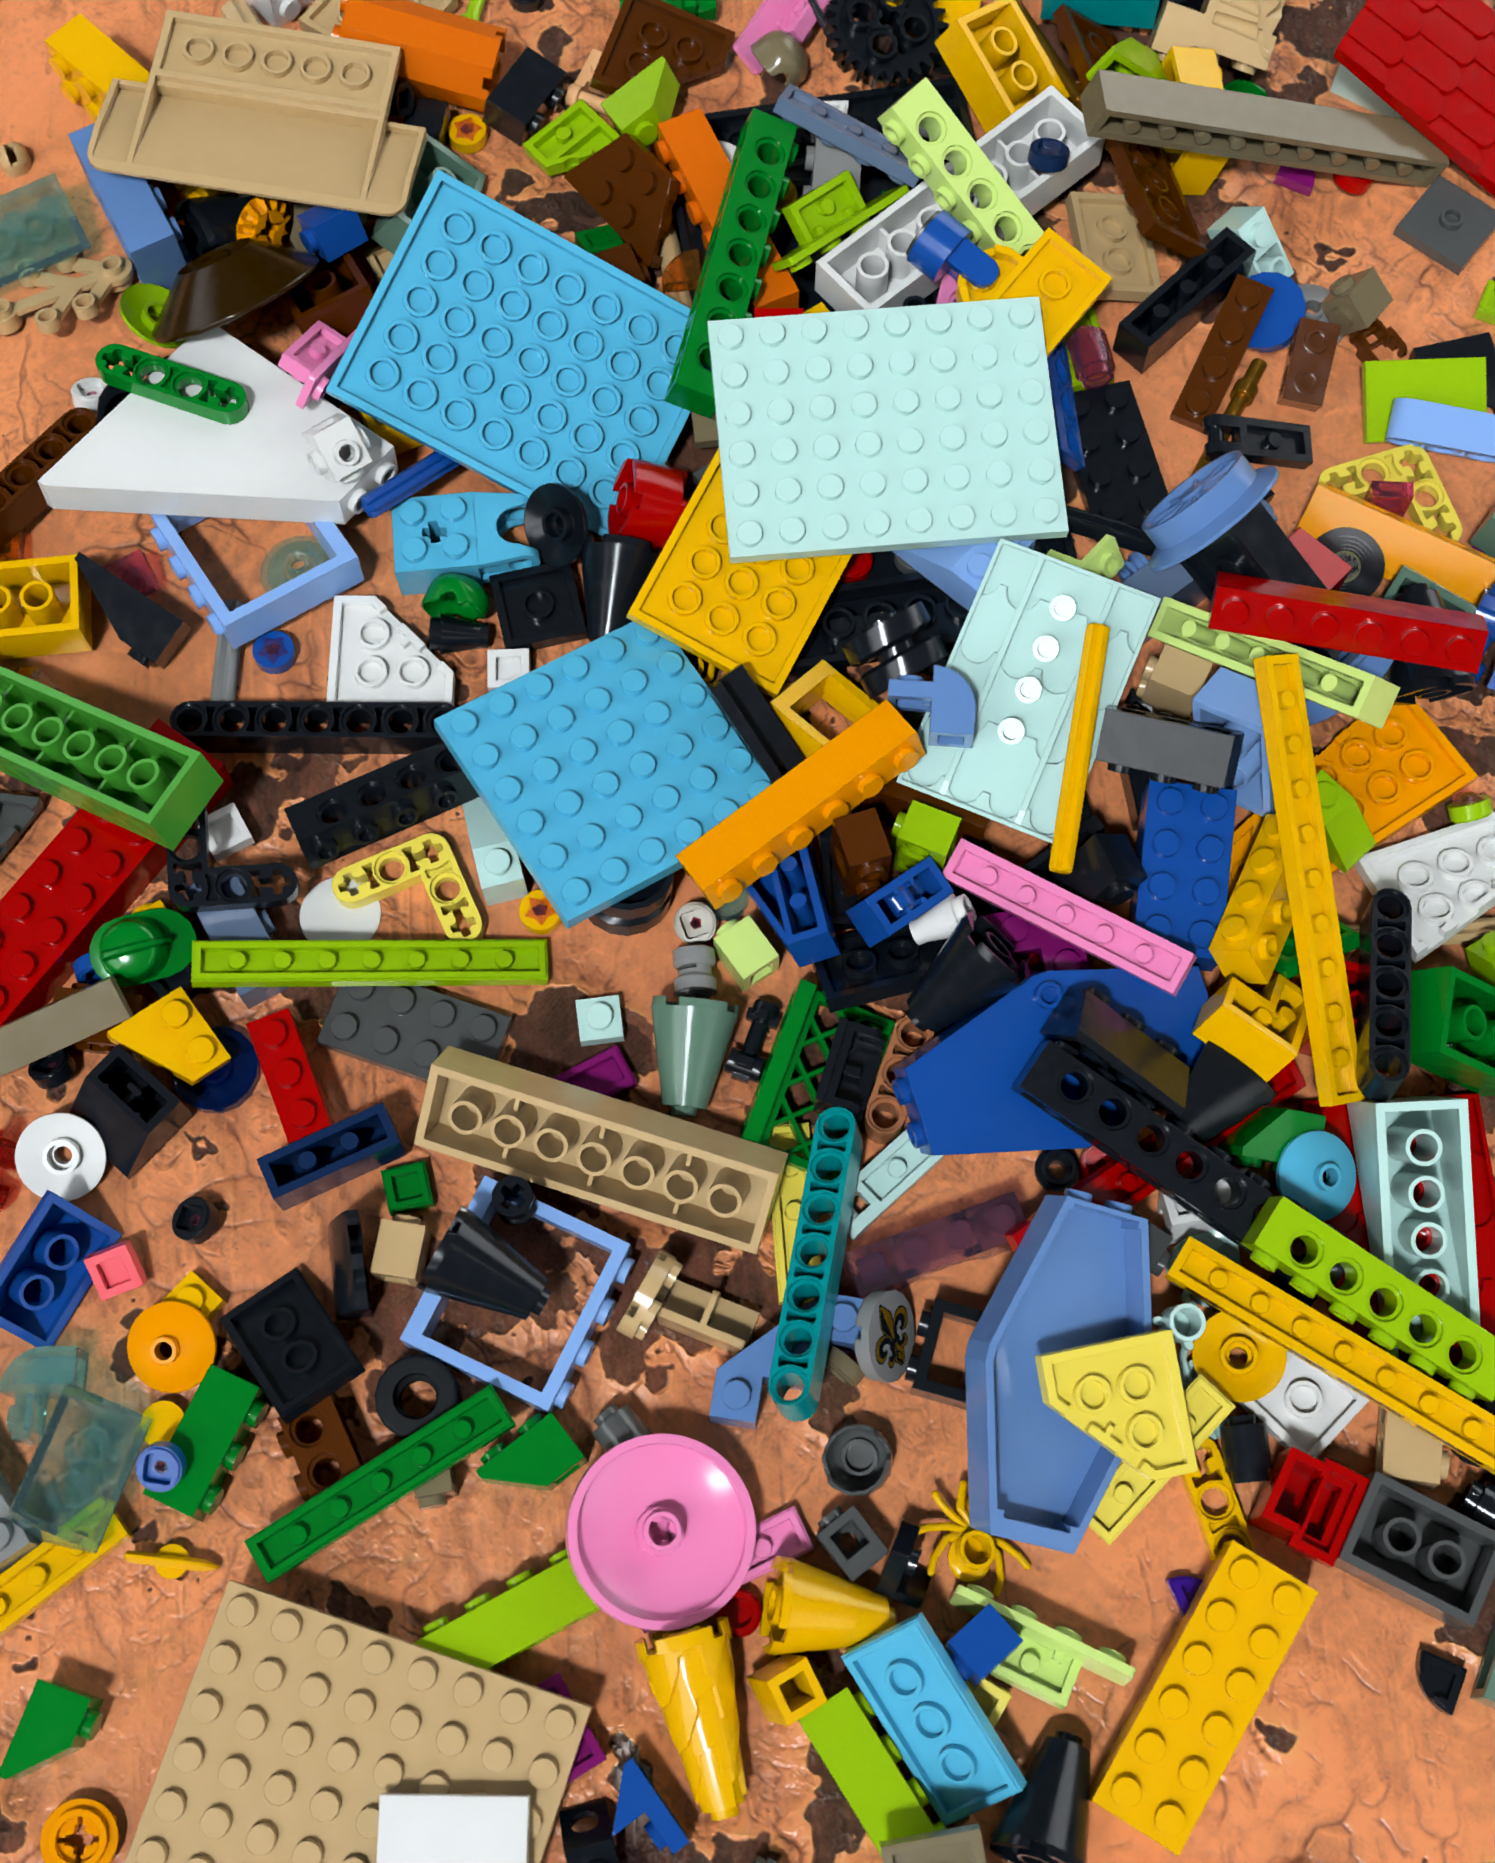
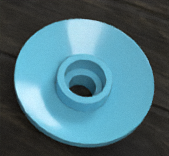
M1307 1131L1295 1136L1284 1147L1277 1162L1276 1185L1280 1196H1286L1299 1202L1309 1210L1310 1214L1321 1221H1327L1336 1217L1349 1204L1355 1190L1356 1167L1350 1150L1342 1140L1329 1132ZM1324 1171H1326V1181H1325V1183L1323 1182V1173H1324Z

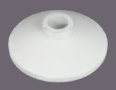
M65 1112L50 1113L33 1121L22 1132L15 1149V1165L22 1182L28 1189L40 1197H43L45 1192L50 1190L67 1201L78 1199L90 1192L99 1183L107 1164L106 1146L96 1127L78 1115ZM64 1146L71 1150L72 1158L70 1161H63L58 1157L57 1150L59 1147Z

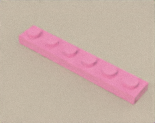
M963 838L960 839L942 872L949 883L1176 997L1197 959L1194 953Z

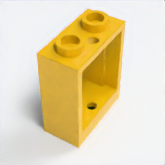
M821 660L769 704L805 759L830 741L801 717L820 699H824L852 723H855L879 705L873 699L870 700L867 694L825 660Z

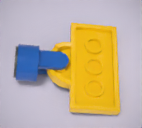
M938 210L926 221L910 243L906 252L907 261L934 283L945 273L957 280L955 291L957 302L1039 296L1047 358L1100 297L1113 279L1050 227L1023 257L1012 248L995 244L993 248L981 250L970 241L973 231L946 210Z

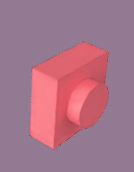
M130 1239L91 1253L83 1260L102 1301L140 1287L148 1280Z

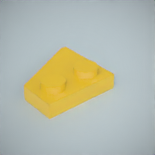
M181 986L107 1032L110 1042L129 1048L142 1055V1059L157 1067H164L170 1070L174 1076L192 1086L231 1060V1056Z

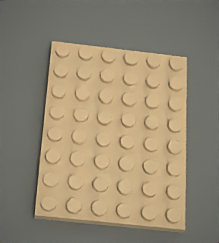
M229 1580L125 1863H377L379 1798L382 1793L531 1795L528 1863H541L593 1706L250 1585Z

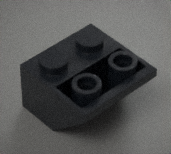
M119 1044L85 1077L69 1112L86 1119L96 1127L104 1140L107 1159L128 1179L193 1115L172 1092Z

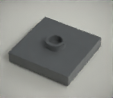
M1439 175L1396 226L1393 235L1456 275H1459L1495 231V209Z

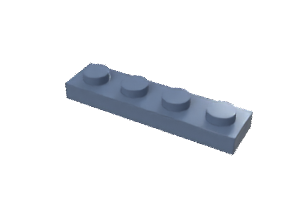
M791 83L779 96L773 112L782 116L784 121L817 135V138L827 146L839 147L852 154V157L858 163L865 166H874L887 173L893 182L900 185L907 184L915 188L920 178L912 172L908 165V159L900 148L892 144L884 134Z

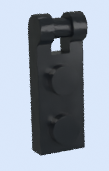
M1210 414L1202 419L1203 433L1208 437V443L1204 445L1205 459L1207 461H1213L1228 452L1240 450L1249 463L1306 469L1313 463L1309 425L1226 414ZM1224 433L1231 434L1232 441H1225Z

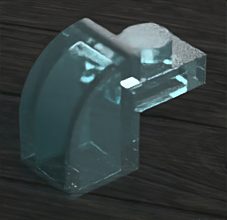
M41 1346L22 1353L10 1363L0 1380V1393L10 1398H15V1404L9 1407L7 1414V1429L9 1433H12L11 1440L23 1445H43L48 1399H85L89 1360L88 1352L78 1346Z

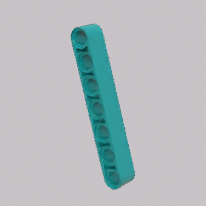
M831 1107L823 1111L815 1124L768 1381V1391L781 1415L787 1420L794 1422L810 1418L816 1412L819 1405L863 1150V1138L856 1120L849 1110L842 1107ZM839 1131H848V1133L840 1139H831V1137ZM831 1172H841L833 1180H824L825 1176ZM822 1214H834L829 1221L824 1223L816 1222ZM817 1255L827 1256L817 1266L808 1265L809 1261ZM810 1298L819 1299L813 1308L808 1310L800 1309L804 1301ZM801 1342L812 1343L805 1353L792 1354L797 1344ZM796 1386L804 1387L802 1394L794 1400L784 1399L785 1393L789 1389Z

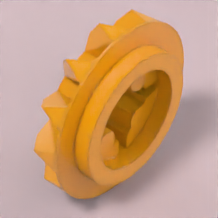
M259 196L253 198L244 207L239 216L236 227L237 240L252 238L282 246V236L289 233L285 225L291 218L285 211L286 204L278 199ZM265 228V234H262L261 230Z
M79 1798L63 1803L50 1814L41 1832L40 1852L44 1863H111L115 1859L117 1845L121 1839L116 1823L117 1817L105 1807L104 1803L92 1799ZM82 1824L85 1825V1833L93 1834V1837H99V1841L85 1846L83 1855L80 1858L78 1847L70 1845L69 1842L62 1843V1838L78 1833L79 1826Z

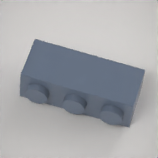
M240 877L229 878L222 886V893L231 899L239 898L245 893L247 884ZM194 883L186 886V889H184L190 901L193 900L194 893L201 892V889L196 888ZM255 908L196 912L211 941L272 940L270 935L277 932L265 909L258 913ZM290 987L235 988L247 1008L250 1009Z

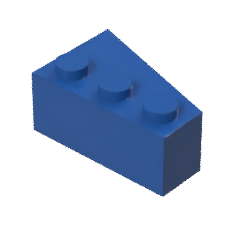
M812 842L804 849L795 851L780 862L772 873L760 877L745 888L799 968L841 955Z

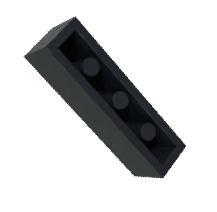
M1228 227L1223 229L1206 245L1207 251L1204 254L1193 256L1119 323L1112 350L1141 374L1227 297L1237 274L1248 277L1256 250Z

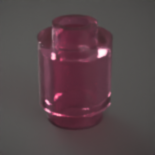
M1092 325L1076 329L1067 341L1076 379L1082 382L1083 387L1087 389H1096L1107 385L1114 377L1115 363L1105 330Z

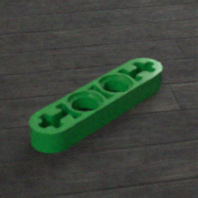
M121 344L107 345L101 348L96 355L95 362L99 375L103 382L109 386L222 424H237L248 415L249 404L245 390L235 382ZM157 371L164 374V378L156 384H146L143 382V378L150 372ZM189 384H197L202 387L200 393L192 397L180 394L181 390ZM232 399L236 400V404L229 402H231ZM221 402L227 404V406L222 407Z

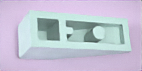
M480 797L462 804L476 869L487 906L523 898L528 894L520 858Z

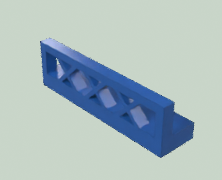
M1064 338L1047 358L1060 461L1075 472L1085 468Z

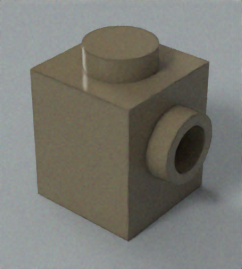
M1374 267L1352 275H1344L1337 279L1329 287L1331 292L1319 305L1330 323L1341 325L1340 337L1368 328L1393 299Z

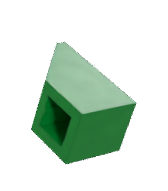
M1262 1107L1218 1144V1148L1231 1156H1235L1234 1165L1261 1169L1262 1161L1273 1163L1272 1172H1276L1279 1156L1287 1143L1303 1132L1324 1131L1326 1116L1286 1108Z
M552 1412L544 1418L538 1413L519 1427L518 1432L521 1436L507 1447L501 1442L487 1451L480 1458L483 1465L476 1472L488 1484L552 1491L588 1461Z

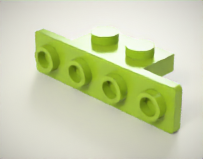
M845 170L785 206L781 210L799 247L772 263L774 271L789 267L791 273L796 272L813 261L810 255L815 251L819 250L823 254L832 250L842 242L840 238L842 234L849 231L850 235H852L870 221L869 217L877 212L880 214L899 198L910 191L907 184L888 190L865 204L849 170Z

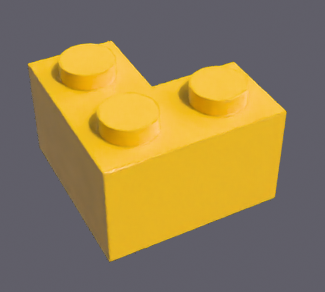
M1278 974L1257 993L1232 976L1202 1005L1192 1034L1205 1044L1210 1041L1249 1067L1267 1083L1298 1055L1307 1026L1302 989L1281 974Z

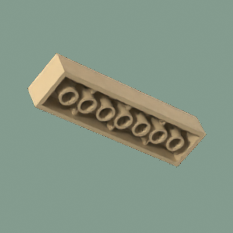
M449 1045L431 1064L414 1140L415 1145L507 1175L518 1176L526 1181L755 1255L767 1232L789 1154Z

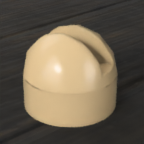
M17 142L3 144L0 147V167L2 171L10 177H21L28 173L32 166V160L23 145ZM16 155L18 161L11 163L10 157Z

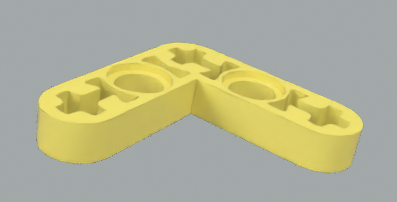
M1412 444L1403 445L1329 467L1321 473L1315 485L1314 492L1320 481L1325 483L1332 482L1334 487L1343 486V491L1364 500L1397 491L1411 521L1433 531L1438 527L1441 533L1448 532V537L1459 541L1462 536L1461 522L1429 455L1421 447H1414ZM1403 460H1406L1409 465L1416 464L1417 467L1414 473L1410 466L1403 467L1401 465ZM1366 469L1376 470L1382 476V482L1378 484L1368 483L1363 479L1361 472ZM1427 492L1434 497L1436 504L1432 507L1422 506L1416 501L1415 494Z
M429 833L344 867L333 877V893L340 905L349 909L364 907L423 882L448 940H482L484 937V925L449 843L439 834ZM430 847L439 852V860L431 863L429 858H425L427 856L426 849ZM411 854L418 868V870L414 872L412 871L411 864L408 858L406 857ZM389 862H399L404 866V873L397 880L387 881L381 877V870L384 865ZM372 871L374 879L378 884V887L374 889L367 875V872ZM354 879L357 885H361L358 886L359 893L351 896L348 891H345L347 889L346 882ZM444 882H454L459 885L460 892L455 899L442 901L436 896L438 887ZM460 909L466 923L472 925L470 927L471 934L463 937L461 932H456L458 924L453 912Z

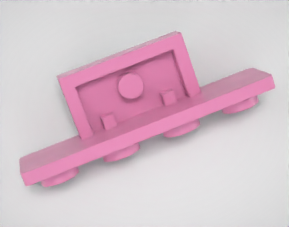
M763 0L733 46L734 51L753 75L760 74L764 69L751 50V45L762 36L774 30H783L795 37L800 44L812 34L811 28L817 19L808 0ZM816 0L823 13H825L827 6L830 5V0Z
M318 320L283 352L277 366L290 373L297 381L305 383L295 404L296 406L304 409L313 399L318 402L322 400L326 394V388L355 331L346 338Z

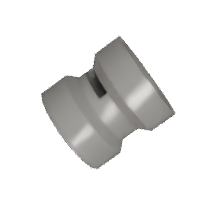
M688 945L675 949L672 952L673 967L678 970V977L674 980V996L677 998L683 996L703 999L715 996L717 994V979L712 975V968L716 965L715 949L705 945Z

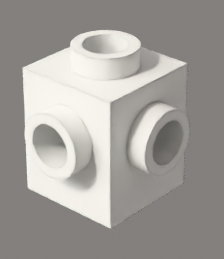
M336 413L301 433L311 451L307 454L308 461L318 476L324 475L326 479L336 482L340 480L342 484L361 476L364 473L362 467L373 462L367 451L371 448L368 437L360 426H354L349 415Z

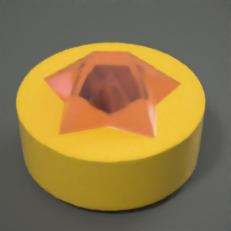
M466 113L456 116L448 126L449 139L456 151L472 154L480 151L486 145L488 135L482 118L475 114Z
M541 889L529 892L521 900L519 915L523 926L529 932L545 935L556 930L561 924V919Z

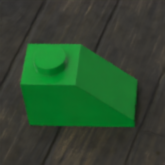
M38 1679L0 1767V1777L3 1779H21L84 1748L86 1741H92L101 1726L103 1712L99 1710L103 1699L53 1680Z

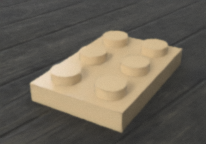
M1070 191L1065 204L1073 246L1113 278L1110 285L1097 300L1143 302L1161 286L1153 242L1146 240L1138 231L1137 217L1134 210L1126 202L1125 194Z

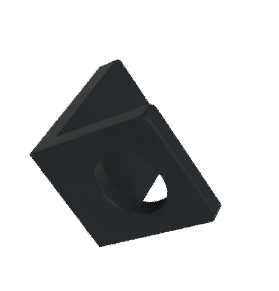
M606 1799L559 1812L563 1849L567 1863H619L612 1837ZM596 1817L599 1819L598 1824L587 1832H575L572 1830L573 1825L581 1818Z

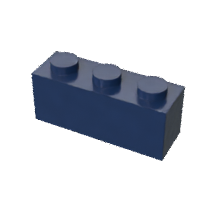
M382 1102L258 1158L257 1162L273 1200L285 1211L408 1154L393 1120Z

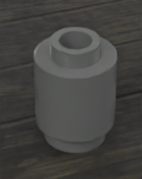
M614 1403L596 1417L594 1423L598 1428L592 1435L607 1452L622 1442L652 1433L628 1404L619 1409Z

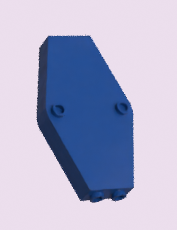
M1192 966L1176 997L1121 969L1032 972L1030 978L1023 985L960 1019L893 1068L896 1079L892 1081V1087L899 1104L906 1106L910 1122L906 1124V1130L911 1144L915 1149L919 1148L922 1154L933 1156L1077 1149L1093 1146L1011 1089L1039 1045L1049 1041L1039 1033L1068 988L1087 989L1090 986L1110 998L1111 1003L1109 1007L1118 1014L1127 1013L1142 1022L1146 1027L1143 1033L1154 1041L1161 1039L1175 1047L1180 1052L1177 1058L1187 1065L1191 1071L1205 1046V1043L1194 1036L1192 1032L1202 1005L1209 999L1199 966ZM1065 1075L1061 1081V1090L1067 1098L1075 1100L1080 1093V1084L1075 1077ZM1104 1101L1100 1106L1099 1115L1105 1124L1112 1126L1117 1121L1118 1111L1113 1103Z

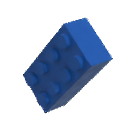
M1150 779L1141 794L1135 852L1148 878L1134 890L1135 893L1130 901L1128 921L1194 953L1197 959L1193 966H1199V969L1202 971L1212 972L1217 963L1208 948L1227 906L1237 790L1219 788L1218 794H1210L1192 789V784H1167Z

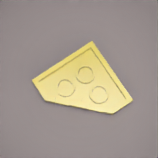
M1159 1329L1034 1355L1043 1403L1145 1478L1156 1481L1198 1471L1172 1329Z

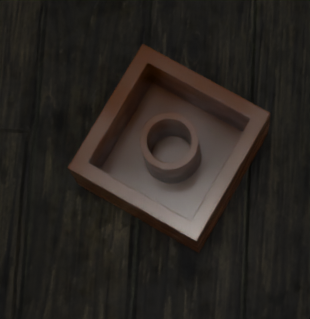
M349 252L329 263L317 256L320 259V263L314 272L296 287L281 296L302 335L320 320L347 338L357 329L373 297V293Z

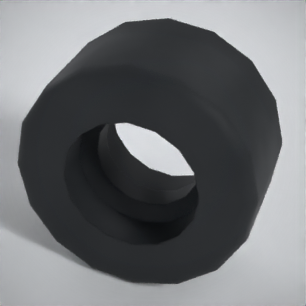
M420 1354L403 1357L389 1365L379 1378L375 1391L376 1412L382 1423L402 1440L462 1403L461 1387L450 1369L436 1358ZM413 1382H427L436 1391L437 1399L434 1408L425 1416L414 1417L408 1415L401 1404L403 1391Z

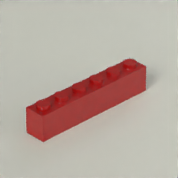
M1217 571L1208 621V628L1475 674H1478L1489 633L1484 615Z

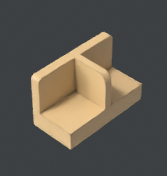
M677 1279L672 1286L664 1308L660 1307L657 1314L660 1325L734 1355L748 1347L760 1317L759 1312L722 1298L719 1291L713 1290L712 1293H709Z

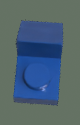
M635 1757L624 1763L612 1837L645 1812L650 1821L644 1825V1828L660 1851L668 1846L674 1855L690 1842V1838Z

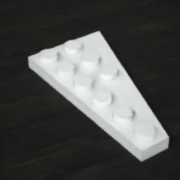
M1492 812L1491 815L1483 819L1455 824L1367 853L1355 864L1356 871L1372 896L1384 888H1393L1404 893L1410 900L1412 907L1411 958L1415 964L1495 906V812Z

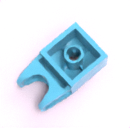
M464 492L409 497L393 506L391 513L394 565L401 594L426 593L431 582L443 573L454 572L465 575L477 581L483 587V584L490 582L489 576L540 565L541 557L537 549L520 543H511L502 538L507 530L524 524V512L528 498L516 493Z

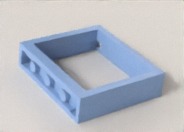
M150 514L155 528L149 530L155 540L160 552L169 551L172 557L168 558V562L180 581L187 578L191 585L186 588L198 609L206 607L210 615L206 616V619L213 633L217 634V636L224 634L233 650L334 597V595H338L364 581L358 556L335 523L323 521L305 522L330 560L230 612L178 535L179 532L208 517Z
M484 1175L467 1209L474 1212L489 1225L496 1211L492 1202V1191L498 1181ZM509 1195L506 1198L509 1206L514 1204L520 1208L524 1204L521 1195L517 1198ZM536 1200L537 1211L534 1215L535 1218L611 1253L543 1391L540 1392L431 1339L450 1299L424 1292L400 1340L406 1347L425 1356L436 1358L445 1366L486 1386L491 1384L495 1390L548 1415L550 1412L554 1414L557 1407L563 1410L567 1399H570L575 1384L569 1381L577 1365L584 1368L589 1361L596 1344L590 1339L598 1324L605 1326L616 1304V1301L610 1298L618 1282L623 1285L627 1283L636 1260L631 1258L633 1251L630 1243Z

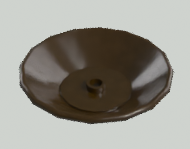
M252 238L239 239L218 247L191 261L177 273L152 331V336L157 343L177 342L230 323L268 304L296 287L314 272L320 263V259L309 252Z

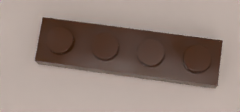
M1237 274L1174 406L1170 420L1203 433L1202 419L1207 415L1217 414L1272 298L1274 288Z

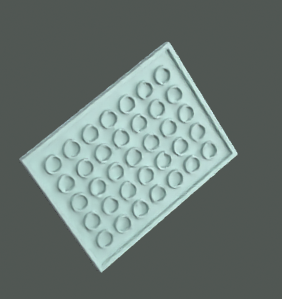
M1039 296L707 321L730 564L997 543L1000 538L1008 541H1024L1067 537L1069 528Z

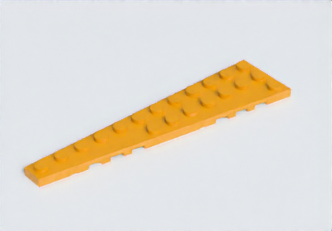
M1416 700L1414 705H1393L1382 729L1355 720L1347 729L1345 728L1335 737L1329 746L1314 757L1316 774L1323 769L1354 797L1376 842L1373 848L1472 784L1478 777ZM1255 813L1233 832L1227 904L1264 821V817ZM1330 861L1331 874L1334 875L1340 869ZM1099 958L1090 967V969H1119Z

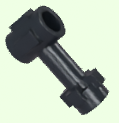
M756 1000L753 1008H748L745 1019L752 1023L742 1050L732 1047L724 1072L732 1074L731 1079L746 1084L749 1081L759 1082L766 1063V1058L758 1056L768 1028L777 1030L780 1017H778L780 1009L776 1005L767 1001Z

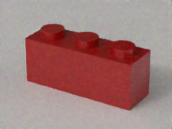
M289 1008L247 1023L246 1026L288 1143L291 1144L335 1124L300 1027Z

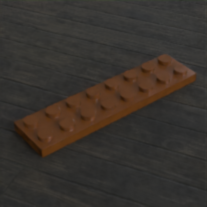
M1062 3L1052 15L1059 29L1057 36L1066 46L1070 56L1068 62L1076 71L1081 82L1079 89L1083 92L1090 82L1086 77V73L1118 41L1114 32ZM1105 139L1104 148L1113 159L1115 164L1113 171L1123 183L1126 191L1125 200L1135 212L1138 220L1137 229L1140 234L1150 242L1155 240L1165 245L1176 255L1181 253L1189 258L1203 255L1207 248L1164 148Z

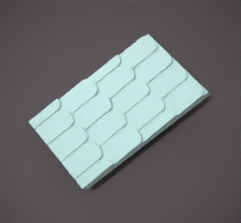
M1000 538L945 666L961 675L969 684L974 694L976 711L972 748L929 746L930 712H926L917 732L926 755L920 758L912 769L900 773L896 782L1052 843L1086 627L1090 623L1105 624L1110 629L1088 769L1089 776L1096 758L1105 709L1118 705L1161 598Z

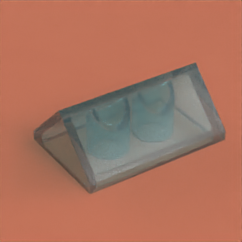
M65 1383L6 1518L38 1541L97 1553L153 1419L73 1384Z

